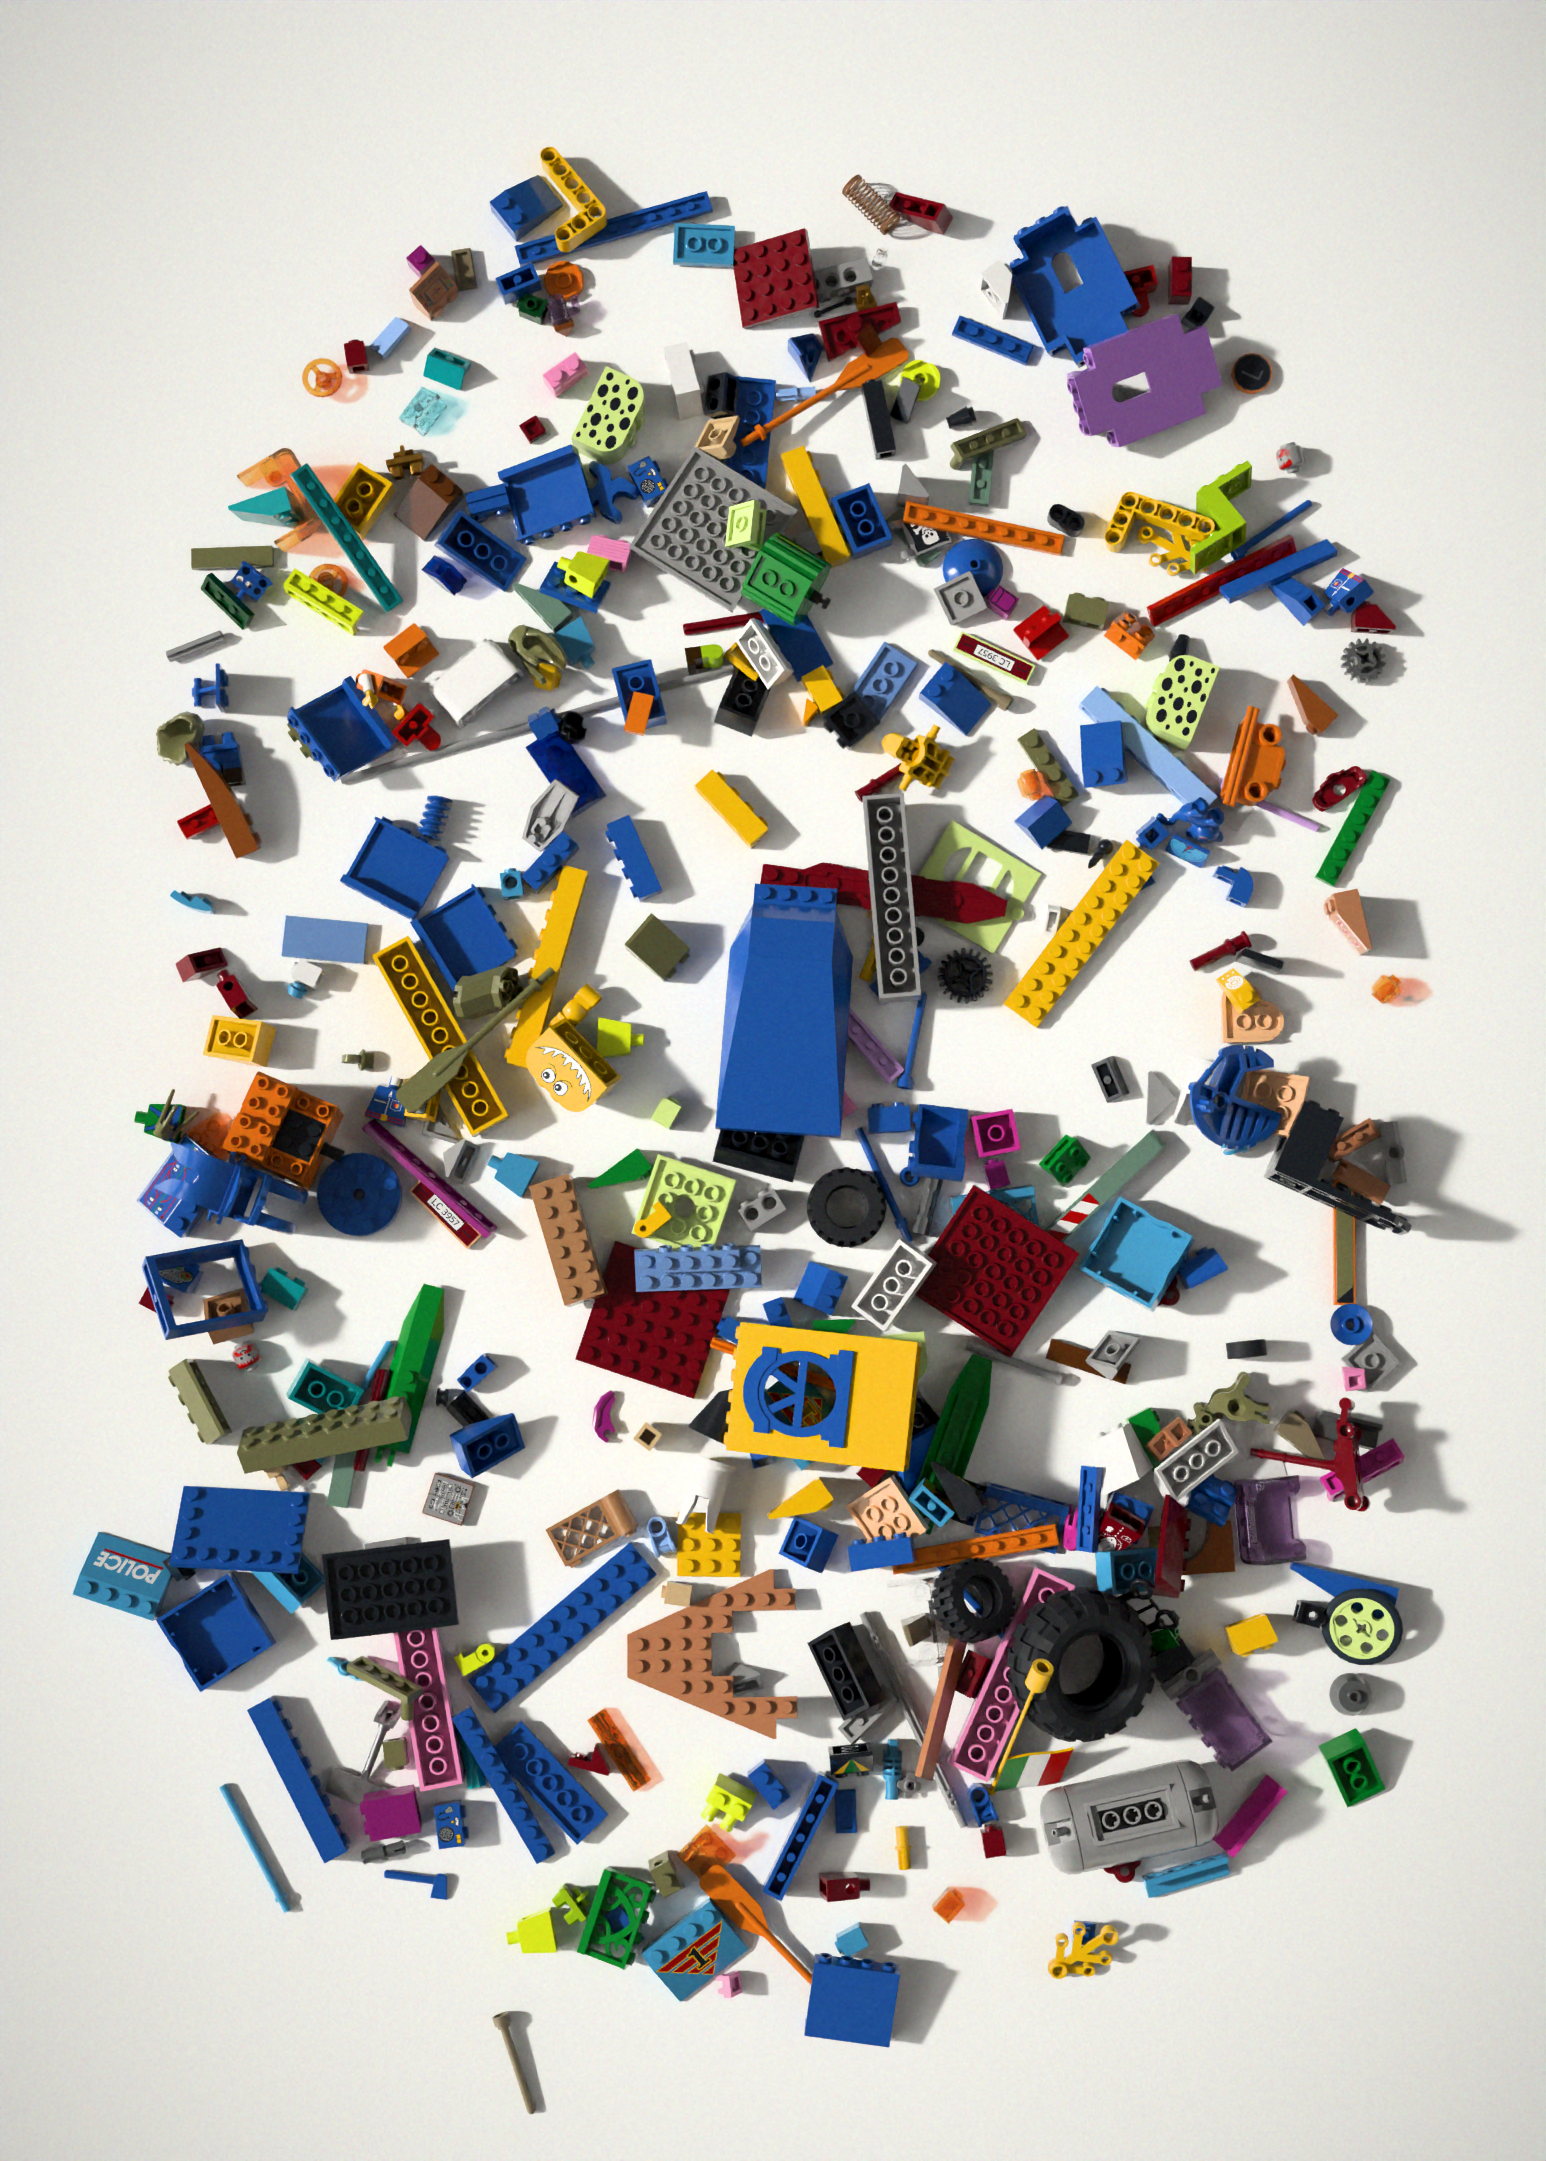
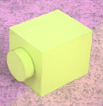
M671 1096L668 1099L663 1097L651 1120L670 1130L682 1109L679 1106L680 1102Z

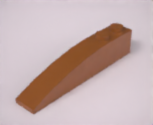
M192 742L184 744L235 858L238 859L262 848L260 845L262 839L259 833L254 832L252 828L254 822L249 813L246 814L236 794L222 774Z

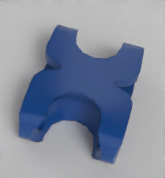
M591 461L588 465L589 472L598 480L597 484L589 489L594 507L599 505L602 517L619 525L623 517L622 513L613 506L614 501L618 497L623 496L635 500L640 495V491L623 477H618L612 481L610 469L596 461Z

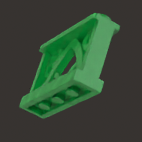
M610 1866L604 1868L577 1953L588 1955L623 1970L627 1969L629 1965L632 1966L636 1957V1953H633L635 1946L640 1944L643 1933L640 1932L642 1924H646L650 1912L647 1911L649 1903H653L657 1893L654 1890L656 1884L620 1872ZM613 1878H617L630 1884H628L625 1887V1889L622 1890L616 1883L613 1882ZM639 1887L642 1890L643 1898L640 1902L635 1900V1895L638 1893H634L630 1897L627 1896V1892L631 1888ZM608 1896L613 1897V1901L616 1896L618 1897V1900L613 1905L607 1902ZM622 1902L630 1924L621 1931L611 1934V1925L607 1918L601 1915L602 1911L613 1910ZM634 1908H640L638 1916ZM599 1924H604L606 1926L605 1936H603L604 1930L602 1932L598 1930ZM632 1932L629 1941L626 1938H624ZM614 1942L616 1951H619L618 1946L620 1944L624 1945V1955L622 1957H615L611 1953L610 1943ZM591 1944H605L606 1953L590 1948Z

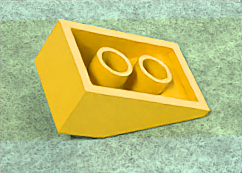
M212 1015L203 1055L267 1068L276 1027L261 1021Z
M817 1477L767 1513L769 1519L813 1513L820 1509L824 1512L833 1505L831 1501L834 1498L820 1478Z

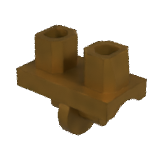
M400 445L399 452L393 453V459L386 460L387 468L395 481L404 478L403 469L410 468L412 476H420L423 473V465H425L422 453L414 454L413 449L405 450L404 445Z

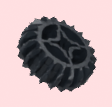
M962 948L961 955H959L957 950H954V957L950 954L946 955L949 962L946 960L941 961L945 968L939 967L938 971L944 974L938 975L937 979L944 980V982L939 984V987H947L943 994L946 995L950 991L952 993L949 997L950 1000L956 995L958 996L957 1003H960L963 997L965 998V1004H968L969 997L972 998L973 1002H976V994L983 998L984 993L981 990L989 991V987L985 984H992L993 981L987 977L993 976V972L986 971L991 968V964L984 966L983 963L986 962L987 958L984 957L980 960L981 952H977L976 956H973V949H970L969 953L966 954L965 948ZM962 960H969L978 967L968 968ZM956 962L958 974L949 979V968ZM962 970L971 974L968 977V981L959 978L962 975ZM981 973V984L974 990L972 978ZM952 984H963L968 992L959 991Z

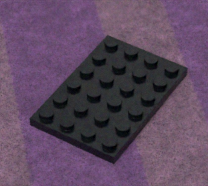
M450 1539L322 1554L331 1640L459 1625Z

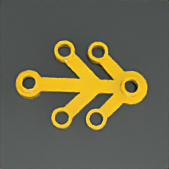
M1141 527L1137 533V539L1141 544L1152 542L1170 551L1161 555L1153 553L1149 558V564L1152 567L1183 558L1188 562L1182 564L1172 562L1167 567L1168 575L1176 576L1180 572L1190 570V552L1185 550L1180 534L1169 531L1174 541L1173 544L1154 534L1151 527ZM1147 531L1150 535L1145 536L1143 532ZM1185 536L1191 548L1198 542L1193 538ZM1153 557L1157 558V559L1159 560V562H1157V563L1153 562V561H1152V558H1153ZM1209 566L1200 572H1205L1209 568ZM1170 567H1175L1177 571L1172 572Z
M1075 1922L1072 1926L1074 1938L1071 1954L1064 1958L1065 1948L1069 1944L1068 1936L1064 1933L1057 1934L1055 1937L1057 1946L1056 1956L1049 1961L1048 1972L1056 1979L1064 1978L1067 1973L1083 1974L1086 1977L1093 1976L1095 1973L1093 1963L1107 1966L1111 1964L1112 1956L1107 1950H1103L1099 1954L1089 1952L1103 1943L1106 1945L1117 1943V1929L1112 1925H1105L1100 1935L1081 1946L1082 1938L1086 1933L1085 1925L1082 1922ZM1076 1961L1084 1962L1082 1966L1073 1965Z

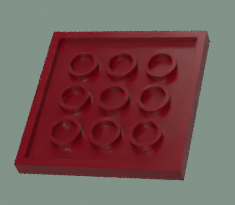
M806 228L734 249L733 269L741 322L744 329L820 308L808 230Z

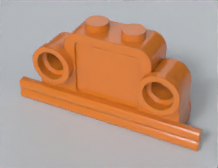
M1248 706L1245 718L1237 727L1219 799L1223 800V804L1232 807L1236 806V802L1247 806H1255L1273 790H1278L1282 782V778L1279 777L1286 765V759H1284L1285 750L1277 745L1282 738V733L1279 727L1274 724L1265 725L1257 722L1260 712L1259 708Z

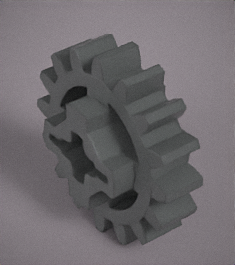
M1359 638L1356 640V645L1350 642L1349 648L1346 647L1343 650L1346 655L1340 657V660L1345 661L1342 663L1341 668L1347 669L1344 675L1350 674L1351 681L1357 678L1359 684L1363 679L1366 683H1369L1371 678L1375 680L1378 677L1377 674L1383 672V669L1380 667H1384L1386 662L1381 660L1386 655L1380 654L1382 647L1376 648V641L1369 644V639L1366 638L1362 643ZM1362 658L1365 659L1364 664L1361 663Z

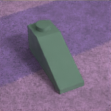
M516 582L513 584L514 591L554 633L558 632L573 619L571 612L573 609L568 603L561 602V600L542 594L538 590Z

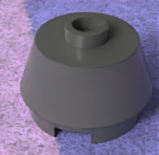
M1342 1674L1331 1684L1329 1691L1331 1704L1343 1715H1358L1365 1711L1370 1704L1371 1688L1368 1682L1358 1674Z

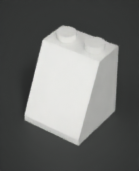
M1120 1422L1110 1427L1111 1431L1106 1434L1104 1431L1093 1435L1094 1440L1088 1443L1094 1466L1102 1467L1101 1488L1104 1495L1139 1480L1153 1468L1130 1422L1122 1425Z

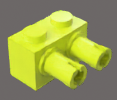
M719 1772L705 1800L708 1804L701 1813V1816L705 1820L709 1815L707 1821L713 1822L719 1809L726 1812V1816L720 1823V1828L724 1830L726 1825H728L726 1832L730 1833L737 1820L743 1822L752 1807L757 1793Z

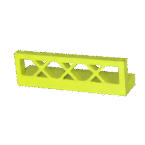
M296 568L292 571L283 584L285 593L354 636L357 632L356 624L364 615L363 610Z

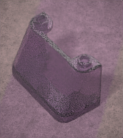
M1299 1475L1236 1480L1233 1487L1237 1488L1238 1491L1234 1504L1241 1561L1249 1565L1267 1566L1306 1560L1305 1544L1301 1539L1294 1538L1290 1500L1291 1496H1296L1299 1493Z

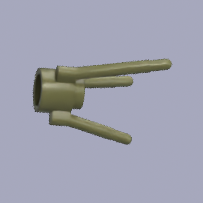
M175 1089L171 1090L161 1116L155 1125L156 1129L153 1132L154 1135L166 1142L169 1138L174 1139L199 1114V1111H195L180 1126L173 1130L174 1126L169 1122L178 1108L177 1105H174L166 1120L164 1118L173 1099Z

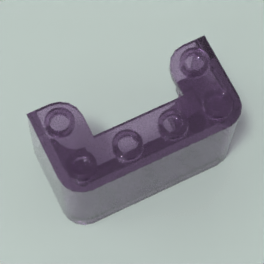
M1217 1667L1204 1676L1198 1684L1192 1685L1177 1696L1178 1701L1175 1704L1185 1716L1189 1715L1191 1719L1188 1722L1195 1731L1199 1729L1203 1735L1200 1739L1204 1745L1214 1750L1216 1754L1213 1757L1223 1769L1228 1768L1233 1772L1273 1741L1260 1727L1261 1725L1255 1720L1233 1689V1686L1227 1682L1229 1679L1224 1672Z

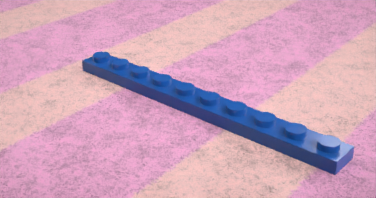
M704 191L607 219V225L601 231L570 252H561L558 249L555 234L514 247L519 265L522 267L529 263H539L713 213L708 192Z

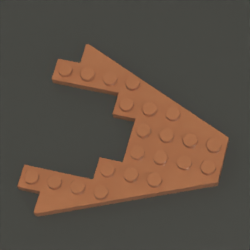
M769 1569L627 1634V1678L764 1736L777 1739L776 1719L798 1718L797 1696L734 1697L733 1676H712V1633H733V1612L796 1610L795 1588L774 1589V1569Z

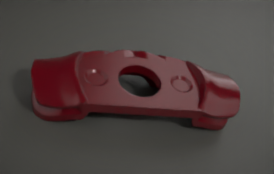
M1352 766L1347 770L1342 769L1339 772L1329 774L1312 798L1315 808L1324 812L1355 792L1367 781L1365 772L1358 766ZM1336 785H1342L1346 791L1343 795H1337L1334 793L1333 788Z

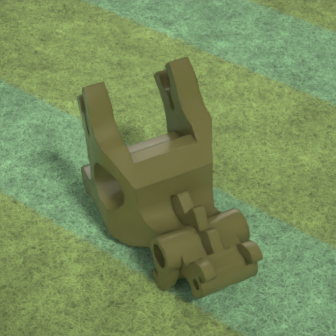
M1241 1371L1230 1387L1216 1389L1204 1407L1201 1402L1194 1403L1193 1409L1196 1417L1194 1419H1187V1427L1192 1431V1437H1196L1200 1430H1205L1216 1419H1223V1414L1230 1420L1243 1422L1257 1420L1260 1423L1270 1424V1420L1267 1419L1268 1416L1259 1413L1271 1411L1269 1403L1255 1401L1249 1395L1243 1393V1390L1251 1381L1248 1373Z

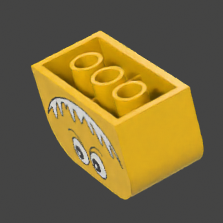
M566 1018L550 1026L534 1042L526 1054L527 1068L535 1077L536 1082L550 1093L551 1098L555 1102L572 1112H581L602 1099L622 1079Z

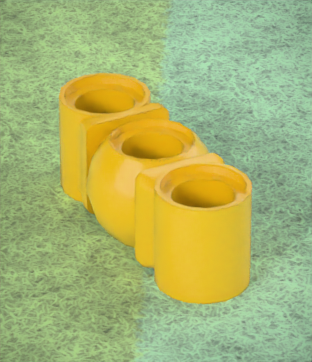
M586 983L574 998L564 1006L562 1012H559L550 1021L548 1027L566 1018L576 1028L577 1024L588 1015V1011H591L602 1000L603 996L589 983Z

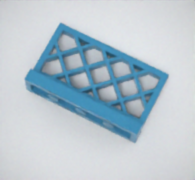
M1032 1184L985 1191L1002 1203L1007 1202L1012 1206L1013 1210H1018L1025 1215V1218H1029L1039 1226L1035 1189ZM967 1194L950 1196L953 1215ZM1030 1199L1031 1208L1027 1213H1024L1017 1207L1022 1200Z

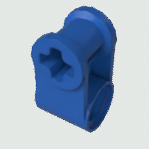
M981 1783L972 1784L968 1789V1796L979 1828L982 1827V1824L989 1821H998L999 1818L985 1786ZM976 1790L984 1792L980 1799L973 1798V1793Z

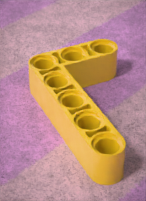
M545 147L540 152L543 170L579 212L555 231L558 249L561 252H570L607 225L606 210L554 147Z
M1126 492L1122 495L1104 537L1107 549L1115 553L1121 551L1136 519L1201 542L1215 531V524L1208 517L1135 492ZM1128 502H1135L1133 506H1126ZM1147 508L1154 509L1151 513L1144 512ZM1168 514L1173 516L1171 519L1168 520L1163 518L1165 515ZM1120 520H1127L1123 525L1118 524ZM1185 521L1192 522L1189 526L1182 525ZM1206 527L1211 529L1207 533L1201 531L1203 528ZM1112 538H1119L1115 543L1110 542Z

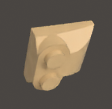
M739 416L708 420L695 447L716 460L732 457L736 450V444L733 442L739 425Z

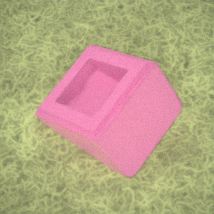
M1341 1367L1346 1392L1367 1389L1364 1369Z

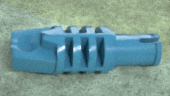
M888 1739L887 1750H883V1778L886 1780L885 1799L887 1800L899 1799L897 1783L902 1778V1750H898L897 1739Z

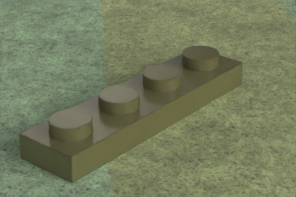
M1035 728L1017 739L1019 745L1041 778L1044 779L1045 784L1061 807L1066 806L1080 796Z

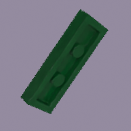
M213 573L206 575L200 589L242 630L247 629L255 614Z

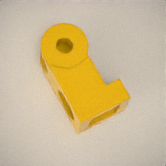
M660 1201L652 1206L656 1211L646 1219L636 1222L634 1231L637 1236L647 1238L673 1218Z

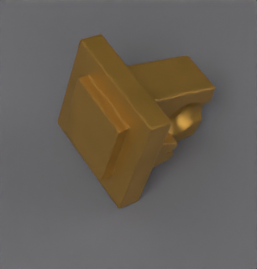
M869 285L857 286L856 297L853 298L857 310L861 311L877 307V302L871 293Z

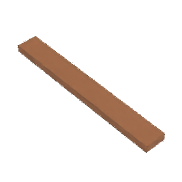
M951 1636L949 1637L915 1776L933 1781L967 1643L960 1642L959 1638L954 1639Z

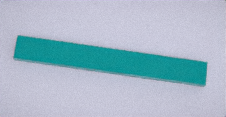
M306 463L291 473L290 476L385 612L388 613L404 601L309 464Z

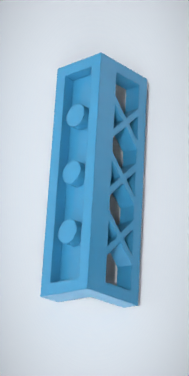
M1221 1852L1143 1875L1142 1879L1148 1898H1153L1230 1875L1227 1864L1229 1863L1228 1858Z

